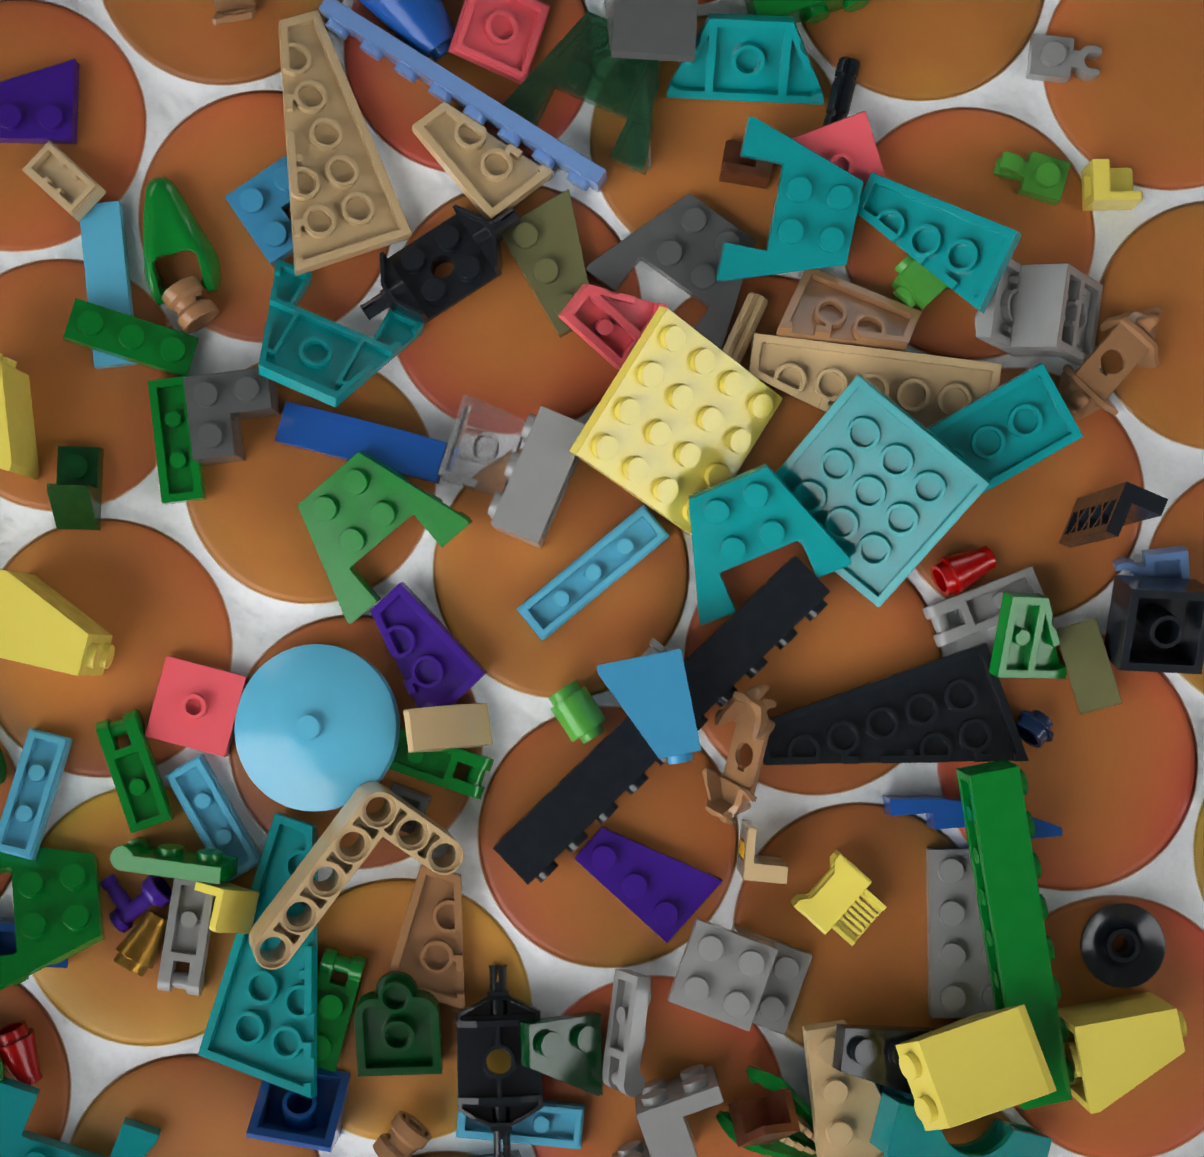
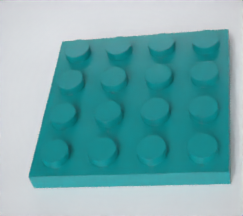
M860 373L776 472L777 476L802 502V505L825 527L840 547H843L849 554L852 564L835 572L878 608L990 485V480Z

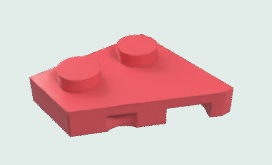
M582 284L558 317L615 369L620 370L659 306L670 308L662 303H654L632 295L609 291L602 287Z

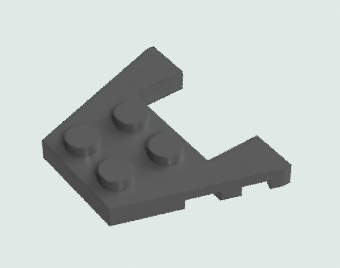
M689 193L591 262L586 268V273L609 290L617 292L640 260L708 308L694 329L719 349H722L743 279L716 281L722 245L726 242L753 248L755 240Z

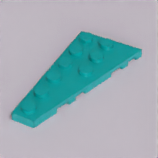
M283 813L274 814L250 889L260 892L253 925L318 841V825ZM318 871L313 877L315 881H318ZM297 902L292 904L287 914L290 916L301 914L305 910L307 903ZM318 923L290 961L283 967L273 970L265 969L256 962L249 944V934H236L198 1052L199 1056L310 1099L317 1096ZM277 937L268 938L262 943L260 949L272 950L279 945L281 939Z

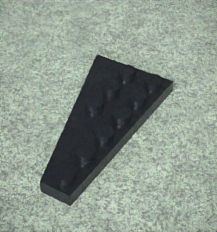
M981 643L769 718L775 722V728L769 735L763 764L806 765L991 762L1003 759L1008 761L1029 760L1000 679L989 673L991 654L987 643Z

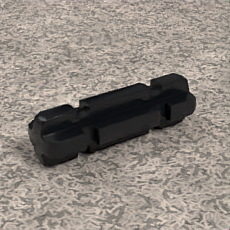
M841 57L837 63L835 77L837 78H834L826 110L828 115L825 116L823 126L846 118L849 114L856 85L854 81H856L860 62L855 58Z

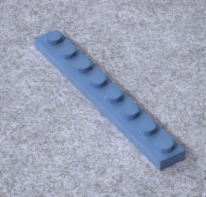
M323 0L318 9L327 21L325 27L338 37L346 40L350 35L361 42L359 48L371 58L379 62L383 57L396 64L394 70L406 80L415 83L418 78L430 86L428 92L441 102L445 101L449 104L453 100L465 109L462 113L482 126H484L485 122H488L499 129L497 135L506 143H510L517 148L521 143L534 151L532 158L538 163L547 166L551 170L555 165L568 173L566 179L579 189L587 191L591 187L599 192L605 184L607 173L601 166L339 1Z

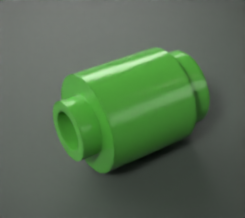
M576 680L549 697L550 702L554 706L551 708V711L572 742L580 738L583 744H586L605 731L601 723L607 720L587 688H581Z

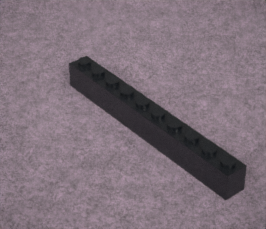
M796 555L791 557L684 661L697 731L708 721L704 714L715 703L721 708L732 698L735 691L738 692L734 685L745 674L751 679L768 663L763 656L775 645L779 650L783 649L798 634L793 628L804 617L811 621L828 605L823 598L830 590ZM627 716L494 845L493 849L527 885L535 878L541 883L558 867L554 859L565 849L570 853L575 851L588 838L584 830L595 819L600 824L606 821L619 807L614 801L625 790L630 795L637 791L649 778L644 772L655 761L662 766L668 761L667 757L661 759L657 757L629 716Z

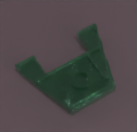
M588 11L510 95L503 105L535 126H538L554 90L557 89L626 119L627 121L610 154V158L620 165L646 175L649 164V145L653 133L655 100H657L662 61L611 58L607 19Z

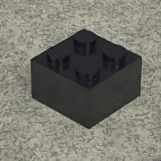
M1115 575L1104 641L1109 661L1118 670L1202 674L1204 663V585L1196 579Z

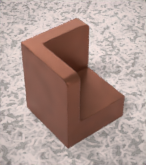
M727 140L719 181L767 189L773 163L741 157L740 153L743 142Z
M789 1088L780 1089L766 1097L741 1099L728 1104L738 1147L771 1144L800 1131Z

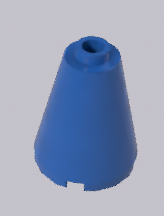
M358 0L402 41L427 58L432 57L436 62L449 53L448 49L454 34V28L442 0Z

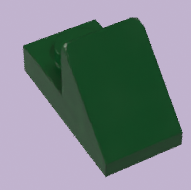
M58 446L56 484H47V493L57 529L100 531L104 449L100 447Z

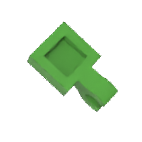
M1004 151L1002 158L998 157L996 160L993 174L1001 178L1020 182L1016 194L1055 206L1061 200L1071 163L1035 151H1031L1025 161L1017 154Z

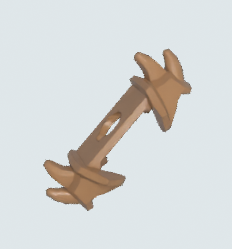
M1154 306L1142 313L1128 310L1115 317L1106 318L1100 324V329L1102 332L1110 328L1112 330L1081 366L1074 371L1071 365H1064L1058 391L1074 419H1083L1101 409L1117 415L1118 410L1108 397L1135 366L1158 368V345L1155 340L1158 334L1156 325L1159 323V317L1163 312L1162 307ZM1114 350L1122 357V367L1116 374L1108 373L1104 375L1099 371L1102 367L1101 357L1106 351Z
M757 685L743 693L735 691L730 702L723 709H719L715 715V724L717 726L733 720L736 724L723 774L719 776L714 771L703 767L701 772L708 797L706 810L725 824L735 825L736 819L734 816L750 809V802H756L757 799L755 791L768 738L775 728V722L768 718L767 711L776 707V701L763 697L770 689L768 685ZM747 743L752 748L753 760L743 770L741 769L742 763L739 754L741 747Z

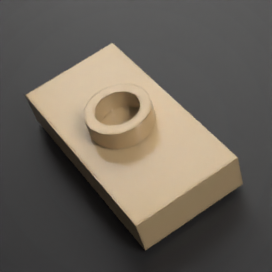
M50 140L22 169L78 222L107 193Z

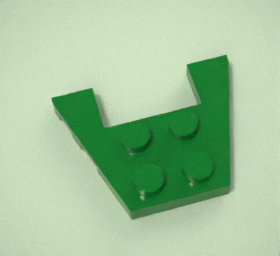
M363 450L356 453L298 504V508L339 605L349 624H352L381 599L357 571L354 564L408 518L415 515L441 547L446 545L473 522L463 512H457L444 504L442 499L420 489L409 482L408 478Z
M40 847L35 861L0 852V874L10 872L12 874L17 948L15 954L0 956V991L10 985L16 986L28 980L29 976L51 964L56 965L105 939L98 858L94 854Z

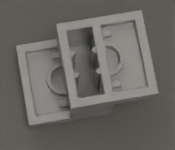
M1010 259L984 314L978 310L975 315V337L1012 356H1059L1077 366H1081L1095 349L1103 285L1068 263L1021 265Z
M696 918L669 992L668 1001L747 1031L750 1030L753 1023L784 1035L810 965L812 954L734 924L730 930Z
M703 1064L687 1067L680 1072L681 1077L667 1082L663 1078L646 1082L641 1094L635 1097L636 1116L646 1143L642 1144L640 1140L625 1143L617 1149L618 1153L612 1154V1157H698L696 1142L687 1115L724 1102L713 1065L704 1068Z

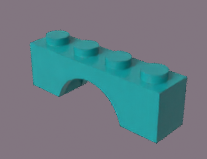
M884 1092L881 1095L870 1143L884 1153L883 1157H1048L1052 1138L1033 1127L995 1118L989 1128L975 1140L962 1144L948 1143L942 1130L925 1131L922 1121L915 1112L914 1099Z

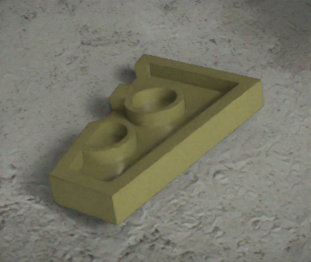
M569 189L520 217L521 223L501 234L505 245L560 338L573 330L558 315L582 284H589Z

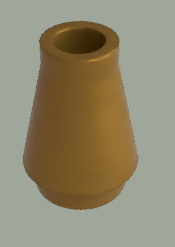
M148 910L144 918L116 947L118 953L114 958V962L140 976H144L148 968L153 969L166 931L167 919L154 911Z

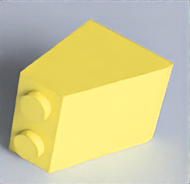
M0 353V469L37 480L40 472L29 375L16 369L17 361L4 357Z
M0 569V658L76 676L103 675L104 669H108L113 661L115 652L114 645H111L113 635L36 575Z
M1151 992L1058 1008L1059 1017L1063 1019L1068 1033V1041L1063 1043L1065 1057L1069 1059L1074 1072V1083L1070 1084L1071 1095L1091 1114L1101 1112L1185 1052L1183 1037H1187V1025L1181 1011H1177L1176 1007Z
M1025 1004L974 1014L895 1045L899 1055L901 1072L907 1078L915 1100V1112L922 1121L925 1131L950 1129L1057 1091Z

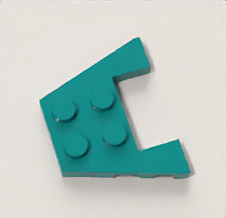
M755 117L747 118L740 156L780 164L782 169L766 249L761 250L726 242L723 243L716 281L722 282L847 265L864 181Z
M278 259L275 264L269 311L259 360V375L336 408L422 334L424 323L409 318L397 309L395 311H392L391 308L389 309L375 336L371 338L298 307L312 283V273L307 272L295 276L294 265Z
M767 463L689 495L698 613L701 625L736 612L735 604L721 572L798 540L802 542L817 578L852 564L850 556L844 548L840 547L830 536L825 527L802 505V502Z
M6 1077L1 1081L0 1157H107L25 1130L40 1088ZM125 1117L109 1157H144L157 1142L161 1129Z

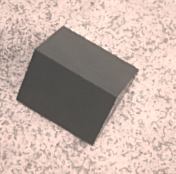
M604 0L611 58L694 62L698 0Z

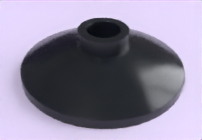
M1114 903L1102 907L1088 919L1081 934L1080 949L1086 967L1097 979L1112 987L1131 988L1147 982L1157 973L1165 956V937L1158 921L1149 912L1133 904ZM1116 936H1123L1124 946L1119 950H1114L1112 947L1113 939Z

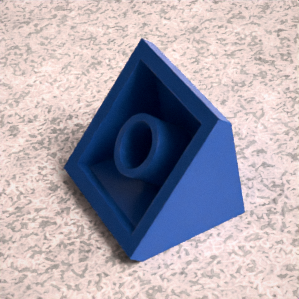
M317 1068V1096L311 1099L262 1080L246 1137L332 1152L341 1134L351 1073L338 1070L332 1072Z

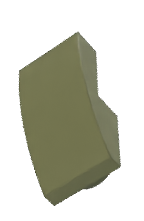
M1096 618L1057 628L1060 642L1059 648L1080 715L1122 704Z

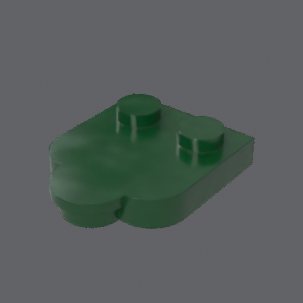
M391 971L384 974L378 980L375 991L368 992L359 999L354 1013L358 1077L442 1074L441 1016L437 998L428 991L418 990L415 980L405 972Z

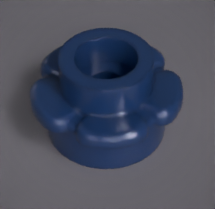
M1023 710L1020 712L1016 727L1020 738L1032 747L1040 748L1045 741L1050 742L1054 738L1053 732L1050 731L1053 723L1048 716L1039 710H1032V712Z

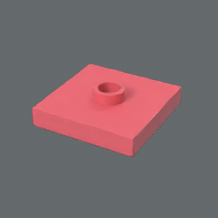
M465 0L448 52L522 85L527 81L551 6L539 0Z
M866 111L856 113L791 138L864 181L862 191L871 172L886 178Z
M166 656L145 736L227 757L234 735L237 708L244 688L248 683L249 676L173 656Z

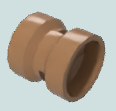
M188 276L177 281L161 297L166 307L179 315L177 323L186 334L204 328L219 314V309L211 299L204 298L202 293L203 286L195 276Z
M399 1111L391 1121L392 1128L389 1130V1133L381 1134L373 1144V1149L379 1157H413L412 1153L423 1149L432 1136L429 1130L417 1118L405 1111Z

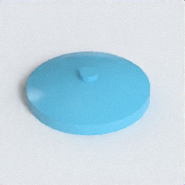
M325 644L293 647L277 654L264 663L244 688L235 717L234 731L237 752L252 782L272 800L286 807L301 811L318 812L342 808L360 785L366 782L380 783L388 772L395 758L400 738L398 705L385 677L372 663L359 654L345 648Z

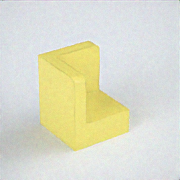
M1092 159L1081 171L1083 211L1132 210L1143 200L1142 191H1133V171L1131 168H1110L1109 159Z
M196 881L194 890L215 896L209 923L211 931L236 934L250 933L260 892L233 884H213Z

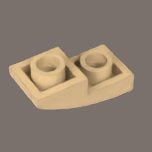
M487 703L434 706L403 711L409 753L443 751L450 748L483 747L493 744Z

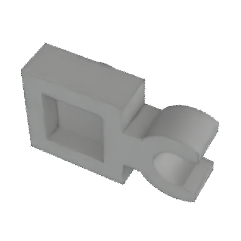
M1033 34L1029 44L1026 79L1066 84L1071 77V73H1074L1083 81L1095 80L1100 74V69L1087 67L1085 59H1098L1102 54V48L1089 45L1080 51L1073 50L1075 38Z

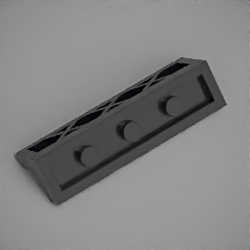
M1129 482L1079 497L1076 500L1059 543L1072 548L1118 537L1123 525L1162 516L1168 499Z

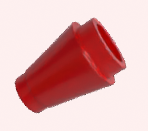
M982 546L938 558L937 564L931 566V576L937 589L943 595L947 596L951 593L959 595L988 573L989 570L995 568L996 560L992 551L987 546Z
M26 1021L14 1022L1 1028L0 1057L3 1065L13 1080L28 1085L35 1084L42 1078V1074L40 1072L34 1029L28 1028Z

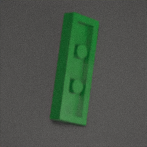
M77 298L75 299L63 336L64 341L177 377L188 376L199 340L198 337Z
M190 376L148 381L161 501L165 505L207 500L203 465L194 461L192 456L183 377Z

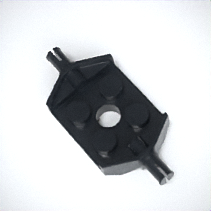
M455 204L452 207L456 214L389 258L386 257L384 252H381L380 275L383 289L380 290L381 293L360 305L369 321L390 307L392 311L397 309L409 318L426 324L500 276L503 265L500 242L503 241L501 234L521 223V219L514 208L511 207L494 220L490 219L487 221L486 218ZM448 262L454 264V269L449 276L444 278L434 276L435 269L440 264Z
M490 965V991L487 992V996L456 1014L458 1111L490 1127L491 1132H493L494 1141L493 1157H501V1140H503V1157H511L510 1131H512V1126L528 1118L544 1106L542 1073L521 1065L520 1022L541 1019V1010L509 994L506 985L507 965H499V982H497V965ZM495 1049H503L511 1057V1067L505 1073H495L488 1067L487 1057Z

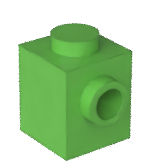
M910 255L895 267L899 275L891 283L895 289L893 294L898 302L919 311L924 310L948 288L945 283Z

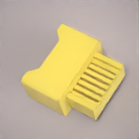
M836 849L829 856L830 869L809 893L796 894L790 903L824 935L832 928L853 947L858 938L887 907L867 889L872 880Z

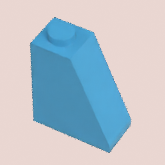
M681 649L596 665L598 675L659 759L667 757L669 765L694 760L692 752L701 751Z

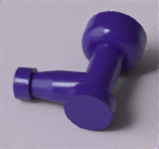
M114 874L100 882L101 887L104 891L108 892L111 901L116 906V909L109 914V918L112 924L123 933L132 928V921L152 905L162 907L171 900L172 890L160 876L149 875L142 882V893L133 900L126 890L118 884L119 881Z

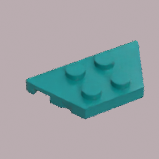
M709 13L696 35L694 62H681L667 85V98L824 105V95L795 20L790 16Z

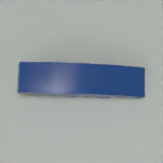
M285 401L275 441L281 444L318 452L325 456L346 461L363 450L403 476L439 484L450 445L447 442L287 401Z
M930 795L883 796L884 813L890 816L926 813L927 826L935 830L965 827L960 798ZM1032 817L1035 835L1031 839L1063 836L1061 827Z

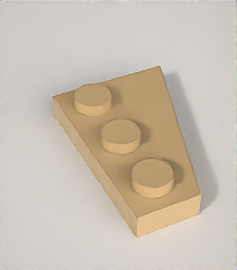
M445 101L412 125V132L487 221L490 219L494 220L511 207H514L553 177V170L543 164L539 166L522 155L523 151L510 143L506 145L486 132L484 126Z

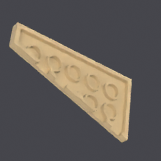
M315 10L280 20L278 31L294 272L295 276L407 240L412 232L319 11Z
M753 333L748 371L760 381L825 412L828 411L860 373L927 428L997 388L1000 383L1002 364Z
M836 1020L802 1026L816 1157H883L884 1153L870 1143L881 1099L875 1083L841 1072L832 1067L837 1024L847 1023L844 1020Z

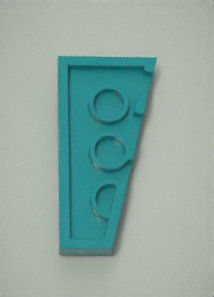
M872 172L861 193L857 211L859 216L983 314L1022 237V234L1014 229Z

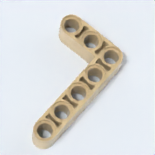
M366 782L360 785L253 925L249 933V944L256 962L268 970L281 968L288 963L382 837L439 875L451 874L461 866L464 856L462 846L448 830L383 784ZM376 797L384 798V804L379 811L374 813L366 812V806L370 800ZM410 820L417 821V826L411 834L406 836L399 835L400 828L405 822ZM349 832L359 833L357 841L352 846H340V840L345 834ZM443 843L449 844V848L444 856L432 858V853L438 845ZM320 868H333V872L328 879L324 881L313 880L315 873ZM297 902L307 903L305 910L297 916L287 914L292 904ZM277 937L281 939L279 945L272 950L260 949L262 943L268 938Z

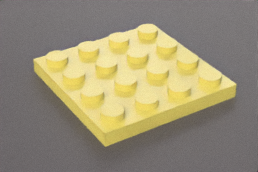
M659 306L569 451L680 529L692 535L689 495L730 479L737 474L783 398L670 309Z

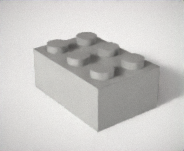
M543 406L540 407L537 416L529 414L521 432V437H523V442L525 443L520 454L513 452L505 469L504 476H507L506 480H508L504 493L499 491L495 493L487 514L492 518L491 525L495 530L537 548H542L580 459L569 450L586 424Z

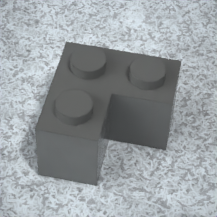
M259 368L183 377L192 456L194 461L204 466L245 461L240 420L281 415L277 382L259 375Z

